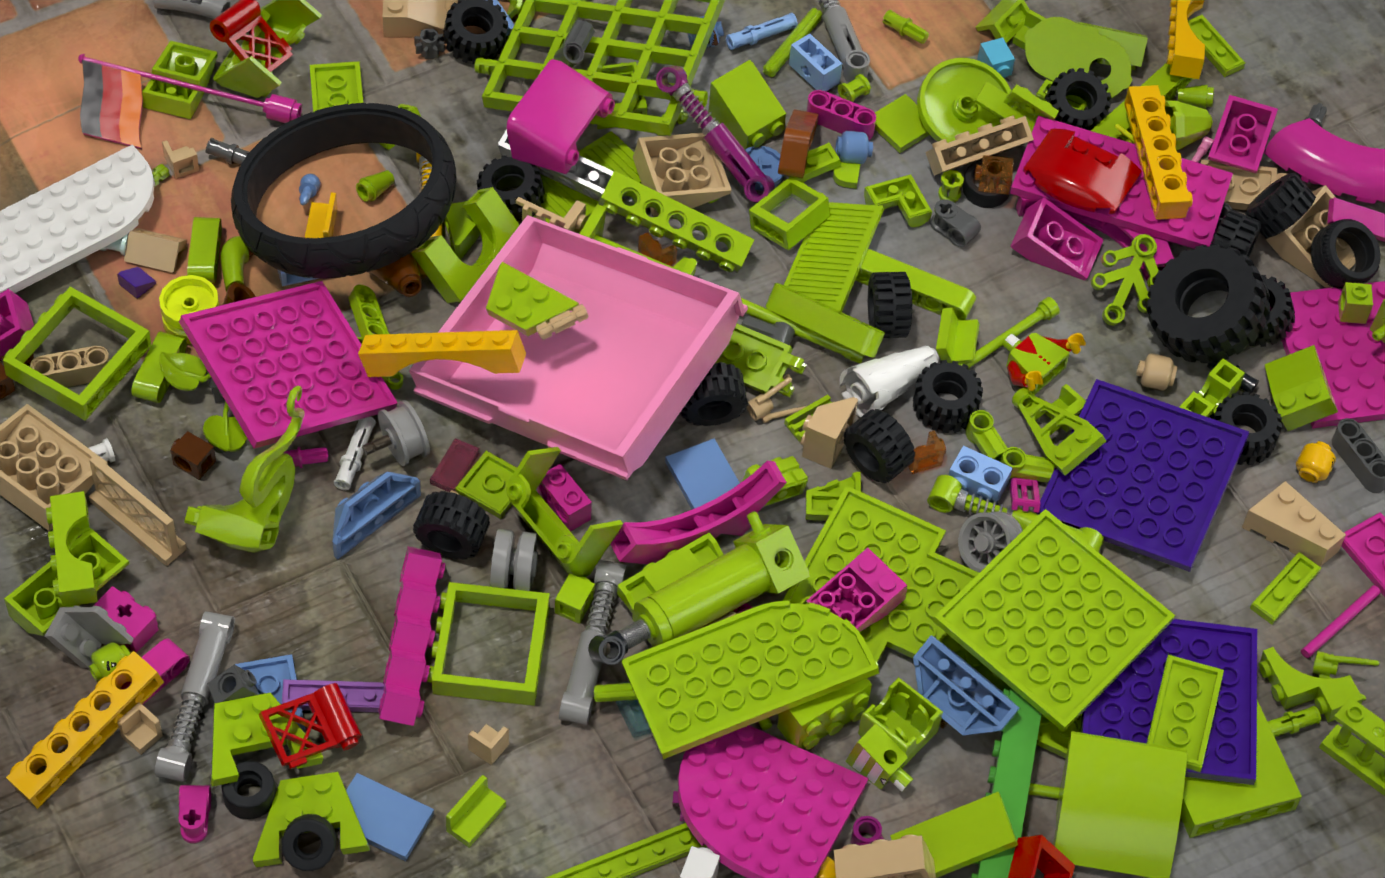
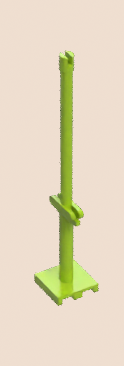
M596 205L580 232V235L616 248L620 247L647 257L651 261L694 276L697 261L693 258L684 257L674 267H671L603 238L607 208L602 205ZM741 298L742 303L748 307L745 314L773 325L776 322L787 323L795 330V335L839 353L856 363H862L865 355L769 309Z

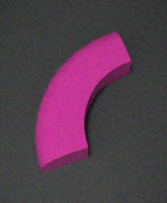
M1308 118L1281 129L1270 140L1264 151V154L1286 171L1292 169L1302 175L1301 180L1304 182L1326 185L1333 194L1341 196L1342 193L1356 196V201L1375 204L1376 200L1385 203V149L1366 147L1344 140L1326 131L1312 119Z

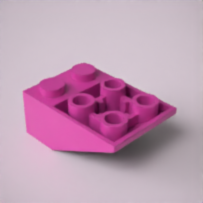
M866 548L806 602L829 608L832 613L843 620L847 619L861 632L887 616L906 599L907 584L869 548Z

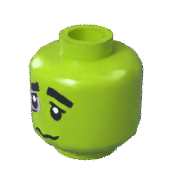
M111 642L94 651L91 655L92 664L88 666L94 679L98 681L108 677L116 669L118 662L123 657L129 656L130 652L124 644L119 645L115 642Z

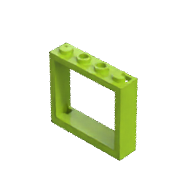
M70 286L64 294H60L56 298L54 305L47 312H43L34 327L23 334L21 341L13 349L7 351L3 359L5 373L11 379L86 421L151 347L150 331ZM73 308L128 338L127 342L80 395L24 364Z
M449 582L447 593L442 592L440 609H444L443 617L438 616L436 633L440 634L439 641L433 642L432 658L436 659L435 665L429 668L427 682H432V694L535 706L550 608V593ZM455 602L536 611L525 683L443 674Z

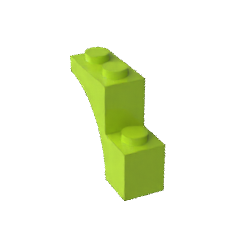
M1274 647L1265 649L1262 652L1259 662L1260 672L1264 678H1268L1272 685L1273 697L1277 702H1281L1284 710L1315 699V706L1320 714H1324L1329 723L1335 720L1333 719L1334 715L1350 697L1362 704L1363 698L1350 675L1331 679L1313 677L1287 664Z

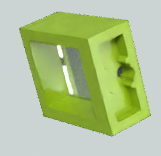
M790 176L771 191L768 196H765L749 209L751 229L783 248L790 250L830 217L828 197L810 188L804 182H800Z

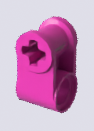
M180 785L178 818L181 826V836L188 843H199L207 836L208 818L211 809L210 785Z

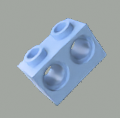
M963 446L950 468L949 476L956 478L961 483L962 489L969 491V495L975 494L977 498L981 496L983 500L989 499L991 503L995 501L997 505L1009 483L1012 467Z

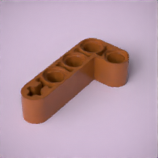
M793 110L785 129L778 174L803 179L808 152L816 133L819 114Z

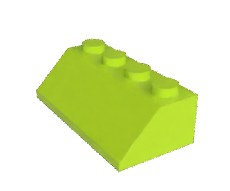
M91 528L77 538L70 549V553L77 559L92 563L97 591L130 564L129 560ZM51 561L4 598L9 616L26 632L44 636L59 608L63 607L61 597H55L53 580L58 579L57 572H52Z

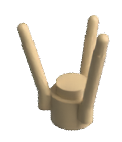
M790 374L783 376L782 379L785 380L765 394L761 393L748 401L746 408L753 420L762 419L763 423H766L772 419L792 415L806 407L770 413V410L774 408L770 397L792 382Z

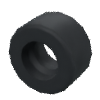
M244 761L235 765L239 774L238 781L221 785L225 807L231 814L240 819L251 820L259 818L270 811L276 794L273 774L265 765L259 762ZM246 784L260 786V791L253 796L246 797L237 793L238 789Z
M316 814L299 816L287 826L282 838V852L285 860L292 867L301 871H315L323 868L333 856L337 835L333 826L326 818ZM304 832L316 833L321 840L320 848L312 854L304 853L299 849L298 838Z

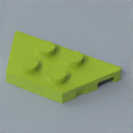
M502 262L499 266L486 310L491 317L526 336H530L537 332L536 326L545 321L549 323V319L567 310L573 311L572 308L579 305V303Z

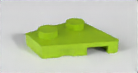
M854 472L851 477L842 481L836 479L828 482L825 486H817L807 490L805 496V520L827 521L846 485L861 492V472Z

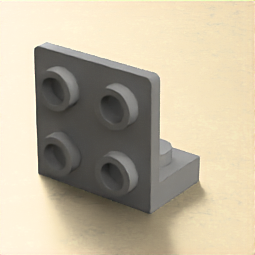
M99 606L60 607L45 634L49 641L81 668H89L88 666L92 664V653L100 649L102 644H109L111 642L131 644L134 640L126 632L127 629L122 624L114 622L108 616V612Z

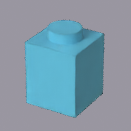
M999 38L980 43L977 60L994 68L1003 78L1012 75L1015 58L1005 40Z

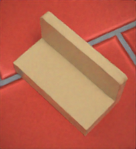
M136 228L128 234L124 261L167 272H174L176 270L178 253L185 250L187 240Z

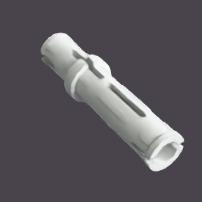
M371 416L358 420L347 452L340 459L341 467L334 480V485L341 490H349L351 488L355 473L361 468L362 462L360 460L364 453L362 446L368 443L373 427L376 424V421Z

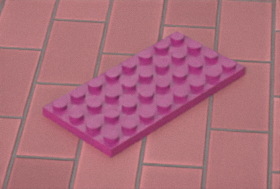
M1038 115L1032 131L1034 140L1027 144L1011 186L1010 194L1033 201H1039L1044 197L1060 209L1193 249L1201 245L1210 247L1233 173L1181 158L1182 172H1185L1187 175V190L1192 193L1193 198L1192 206L1188 208L1186 218L1155 219L1143 171L1115 214H1109L1110 208H1096L1095 212L1081 210L1046 194L1034 184L1036 179L1029 171L1027 174L1023 172L1024 166L1050 129L1075 131L1074 136L1117 156L1121 153L1124 154L1142 171L1136 146L1130 142Z

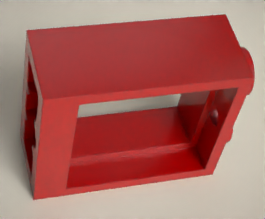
M1043 835L1018 838V846H1016L1008 878H1034L1036 868L1044 874V878H1072L1075 865Z

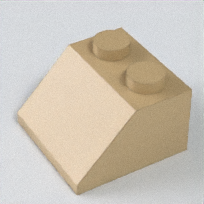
M852 397L818 406L813 416H807L802 428L805 432L800 442L803 445L802 457L832 469L845 445L843 434L855 422L858 405L857 398Z

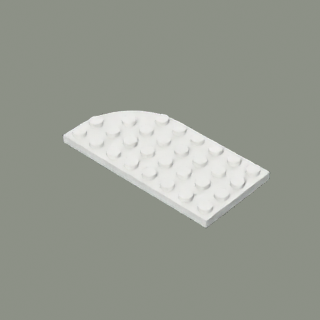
M133 144L0 211V294L7 289L16 293L114 243L138 226V219L144 212H149L152 206L155 181L148 162Z

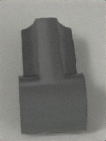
M577 19L561 48L556 51L554 59L562 61L571 68L581 62L584 57V51L595 32L593 25L587 21ZM566 52L571 55L572 60L567 57Z
M747 315L741 324L787 345H790L795 335V330L784 322H776L773 325Z

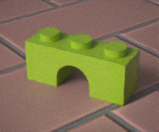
M1222 359L1208 374L1207 380L1197 394L1193 391L1180 405V408L1213 419L1219 403H1222L1223 399L1227 396L1231 398L1232 394L1239 391L1245 372L1227 360Z

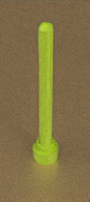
M1046 297L1038 303L1035 312L975 351L974 362L965 365L969 366V369L1002 347L1003 342L1010 334L1018 336L1040 320H1051L1060 313L1058 304L1051 297Z

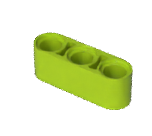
M194 217L187 276H199L211 283H216L222 235L221 218Z
M161 331L158 332L133 381L132 396L155 403L162 401L170 383L165 379L161 371L160 354L161 352L185 353L187 348L186 338Z

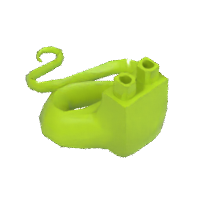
M296 386L289 393L286 406L287 413L292 419L286 432L276 444L255 456L247 466L239 489L244 499L226 506L218 504L188 507L184 523L196 526V533L206 535L232 549L256 553L271 549L274 546L279 532L281 516L289 502L295 480L293 459L284 452L296 438L305 415L302 408H295V400H300L302 387Z

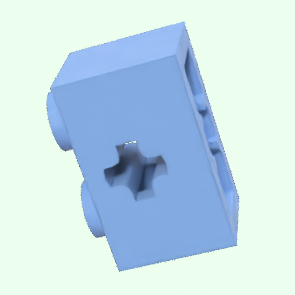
M811 34L806 35L791 45L789 65L816 90L828 91L840 83L843 63Z

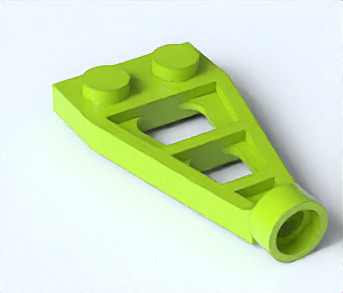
M1027 388L1019 389L1012 398L1013 405L1023 413L1048 460L1063 475H1067L1106 442L1104 436L1087 420L1036 397ZM1046 412L1055 417L1043 428L1036 422ZM1062 425L1074 430L1071 435L1057 446L1050 439V435Z

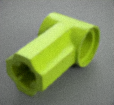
M977 410L970 416L966 428V437L970 442L977 445L983 455L1000 462L1007 446L993 426L994 419L992 415L985 410Z
M1017 447L1007 448L1000 461L1012 467L1010 479L1023 478L1048 483L1054 471V465L1048 458L1027 455Z

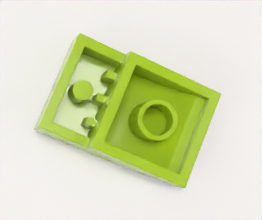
M170 40L153 66L152 74L207 88L218 52ZM150 79L142 92L143 108L191 119L205 92Z

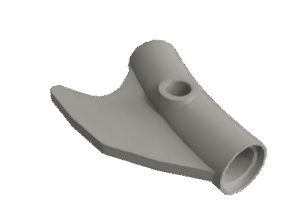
M154 0L155 9L182 11L215 19L230 8L231 3L227 0Z

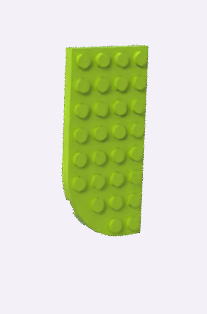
M789 600L766 603L621 660L663 759L879 674V667L863 636L847 619L843 620L832 613L829 608L810 602L809 605L790 603Z

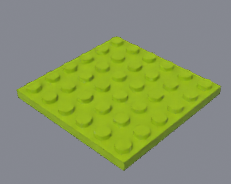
M1045 509L934 616L933 622L1064 732L1174 620L1175 615Z

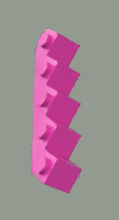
M410 546L407 547L400 575L401 586L397 595L394 612L396 617L388 649L390 654L385 667L384 692L379 705V718L382 720L414 726L416 717L421 718L424 701L420 700L419 689L421 682L427 681L430 668L429 665H426L425 652L427 647H432L435 631L431 630L430 618L432 612L437 613L440 603V597L436 596L435 585L437 579H442L445 570V563L442 562L440 553Z

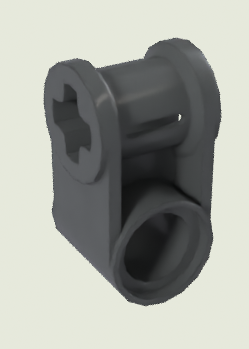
M944 199L936 203L934 207L935 215L931 218V227L957 247H964L980 232L981 225L979 221L958 207L954 202Z

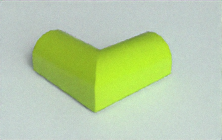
M911 174L866 186L864 189L866 205L883 206L884 209L898 206L910 227L922 226L931 218L932 210Z

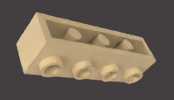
M1013 115L1000 120L1001 125L992 127L990 123L977 128L978 133L970 135L969 131L954 136L955 141L947 143V140L944 139L933 143V148L925 152L933 175L956 169L1033 141L1034 139L1026 116L1015 119Z

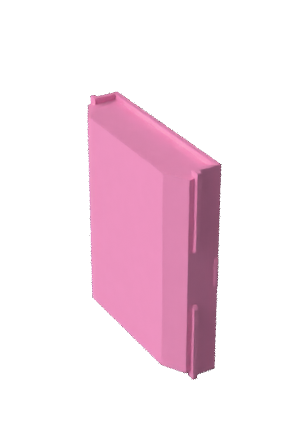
M527 215L439 332L515 330L488 315L486 310L490 293L502 262L573 299L579 304H583L588 312V319L580 323L576 321V325L557 334L553 332L551 333L552 336L545 340L540 338L538 332L526 336L518 331L526 352L520 373L494 374L481 367L454 360L436 359L414 363L409 370L416 385L413 391L419 396L487 424H496L545 444L548 448L559 447L560 453L628 480L635 470L643 466L727 347L739 316L743 317L748 307L742 303L739 292L651 261L647 257L620 247L610 246Z

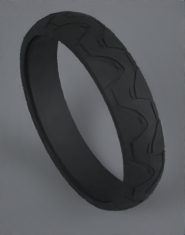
M351 103L349 105L343 104L323 108L285 123L263 138L249 152L237 172L232 188L231 209L233 222L249 250L277 270L300 277L320 279L363 274L387 266L401 257H405L425 243L436 232L439 225L446 218L454 199L457 179L455 160L443 136L429 122L409 110L379 103ZM358 143L393 144L419 153L432 165L431 174L426 185L408 206L387 220L354 233L326 238L295 237L282 234L267 227L256 217L262 196L281 174L297 163L329 149Z

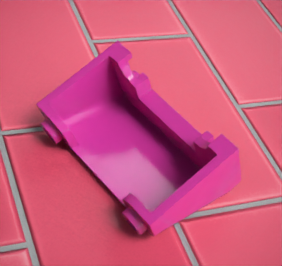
M551 59L508 118L507 134L512 158L567 174L579 159L576 142L596 113L597 116L605 118L613 112L615 101L612 94L562 61Z

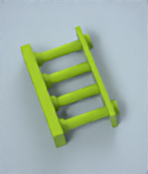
M1350 697L1333 717L1343 726L1341 727L1337 724L1321 742L1319 748L1385 796V758L1375 752L1377 750L1385 756V721ZM1352 732H1353L1355 735H1357L1359 738H1361L1362 740H1364V741L1366 742V744H1364V743L1361 742L1359 739H1357L1355 736H1353V735H1352Z

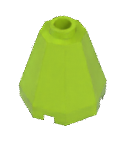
M1165 100V112L1170 115L1171 133H1174L1176 136V151L1209 133L1213 121L1206 109L1179 101Z

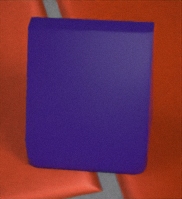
M139 267L124 270L117 274L119 285L137 299L156 284V280Z

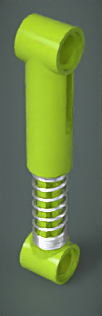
M939 475L936 478L927 499L930 507L942 513H949L954 509L963 512L967 510L970 515L983 512H1005L1018 521L1022 530L1039 515L1031 511H1023L1020 507H1017V510H1012L1011 507L1004 508L1003 504L1000 506L996 505L995 501L991 503L989 499L985 501L981 496L977 498L975 494L969 495V491L963 490L961 483L949 475ZM1066 525L1096 551H1100L1104 541L1101 533L1088 527L1077 529Z

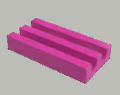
M1011 478L1009 486L1011 509L1017 510L1019 505L1022 506L1023 511H1028L1029 507H1033V512L1039 513L1038 481ZM1017 485H1020L1021 498H1018ZM1027 486H1031L1032 499H1028Z

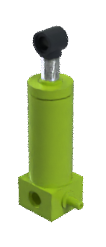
M757 512L749 513L747 519L753 531L734 540L735 549L634 604L636 622L619 631L615 630L607 635L600 634L591 639L588 652L592 660L603 664H617L628 653L630 648L646 639L655 647L698 630L765 592L779 594L811 576L789 526L763 525ZM606 643H609L610 653L605 657L603 647Z

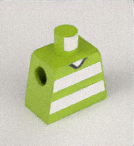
M877 723L856 743L845 761L861 775L869 778V781L879 789H882L890 781L903 792L913 781V778L902 769V766L908 759L907 755Z

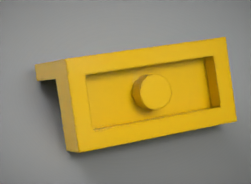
M331 192L329 204L311 202L304 238L333 237L338 211L336 193Z

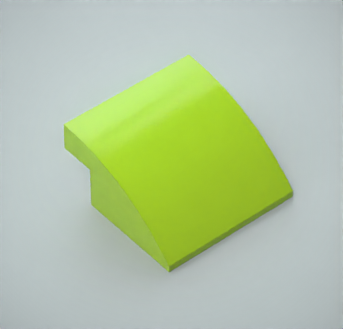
M1071 731L1056 806L1057 825L1053 845L1074 865L1149 878H1170L1182 808L1187 750Z

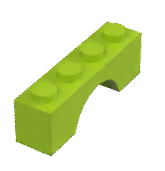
M85 492L50 496L51 507L46 508L48 524H53V531H48L50 548H55L56 554L50 556L52 572H57L58 579L53 580L55 597H61L63 607L98 602L92 563L81 561L70 553L74 541L81 534L90 530Z

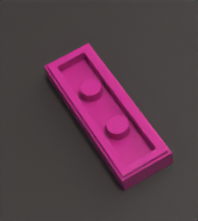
M1335 197L1329 200L1327 224H1332L1341 219H1353L1366 225L1377 240L1385 242L1384 213Z

